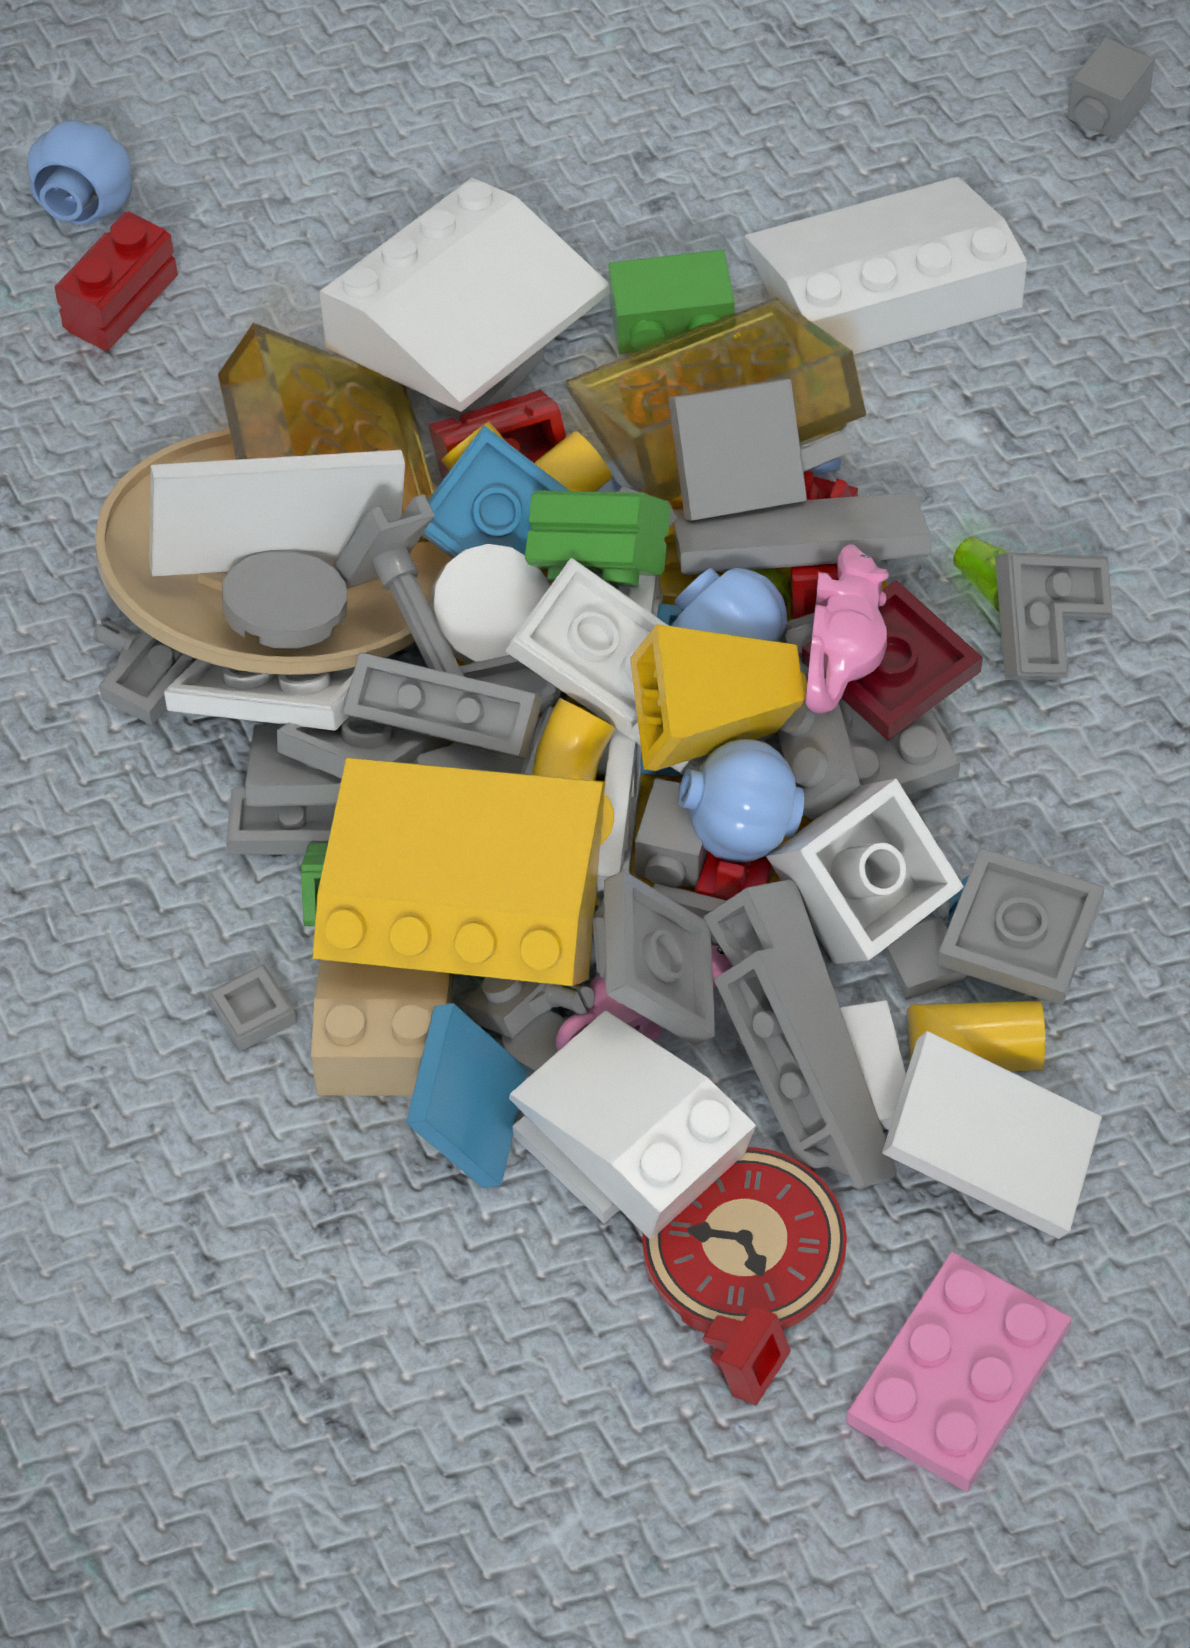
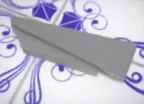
M784 880L744 889L703 916L708 928L733 966L713 980L797 1161L814 1169L829 1167L850 1177L852 1180L851 1186L856 1189L888 1181L896 1176L897 1170L893 1159L882 1154L886 1138L798 886L793 880Z

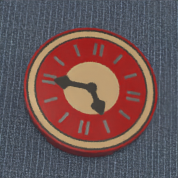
M748 1147L746 1153L651 1240L642 1233L643 1261L649 1282L653 1283L662 1299L681 1316L682 1322L703 1333H706L717 1315L743 1321L753 1305L777 1314L784 1332V1329L796 1325L809 1317L821 1305L827 1304L839 1285L846 1259V1225L839 1203L830 1188L815 1172L796 1159L776 1151L757 1147Z

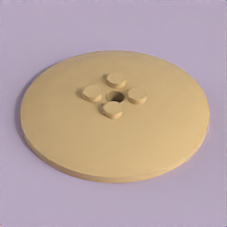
M247 426L204 433L167 446L138 463L118 481L108 494L101 508L96 527L95 552L97 567L107 592L119 609L136 626L156 640L190 657L218 666L255 673L281 675L317 674L355 667L359 652L384 658L415 642L391 590L384 589L380 579L347 588L346 617L342 624L340 622L333 627L332 635L324 641L298 649L271 648L259 644V636L251 635L247 631H245V637L232 630L224 618L222 612V584L228 572L152 577L149 565L151 465L386 451L384 449L345 435L293 426ZM406 461L401 516L413 497L424 494L428 500L437 488L423 473ZM421 536L411 551L410 556L418 570L416 579L429 604L431 587L441 569L452 558Z

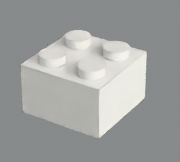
M896 778L861 785L857 790L831 807L766 856L781 881L793 880L797 884L813 932L834 964L872 959L964 888Z

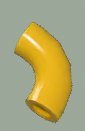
M559 698L538 743L532 775L595 781L598 765L616 728L593 714ZM605 794L600 845L611 834L614 825V808L610 799Z

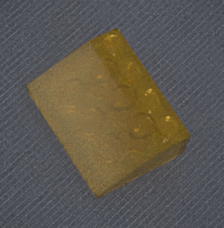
M777 297L565 380L568 392L626 482L638 492L666 501L681 496L668 397L782 378L791 379L799 443L817 435L827 436L836 431H842L847 426V423L866 416L853 351Z
M252 323L218 373L236 460L401 450L405 461L401 516L413 497L424 494L427 500L430 498L434 489L405 385L367 367L257 323ZM421 536V538L419 539L418 542H430V541H428L426 538H424L423 536Z

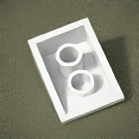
M607 1010L601 1013L512 1091L509 1099L650 1240L746 1153L756 1124L708 1077Z

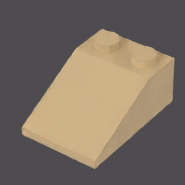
M320 959L314 997L311 1062L317 1096H413L434 1006L453 1003L454 974Z

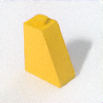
M656 624L630 657L643 768L645 770L657 771L710 754L716 748L730 741L738 739L754 740L777 733L797 708L802 706L806 697L807 679L800 670L797 645Z

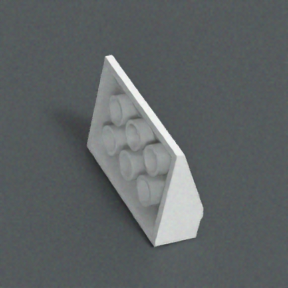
M472 177L319 291L326 349L462 412L610 294V283L518 197Z
M960 177L950 178L744 235V243L801 363L807 368L1018 309L1023 304L1027 260L1006 220Z

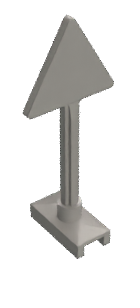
M425 495L413 497L400 519L393 522H388L381 506L370 509L333 567L336 568L346 582V588L380 579L384 589L391 590L428 668L464 677L416 579L418 570L410 556L411 551L435 516ZM538 717L533 737L535 735L541 717ZM455 743L420 754L413 764L520 774L525 759Z

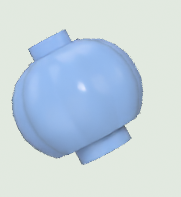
M78 120L63 121L54 125L48 132L43 133L33 143L28 152L27 170L31 193L36 201L55 219L80 225L92 224L107 215L119 211L130 196L132 175L130 172L131 160L129 153L112 136L110 131L102 126L87 124ZM96 191L98 199L85 208Z
M709 568L697 577L674 601L683 612L672 624L673 627L780 642L787 624V609L783 597L776 586L765 576L747 569L733 568L720 577L712 568Z
M738 739L727 742L713 750L698 770H686L679 788L678 803L680 807L689 810L696 835L703 841V847L722 860L745 863L768 855L781 844L784 837L792 838L795 835L803 815L804 791L801 787L796 786L795 775L791 767L777 750L767 743L757 740Z

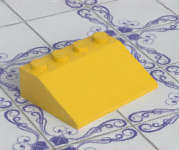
M346 758L318 889L312 959L574 986L589 980L606 782Z

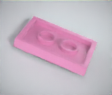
M951 1252L847 1411L846 1424L968 1493L1070 1330L1072 1317Z

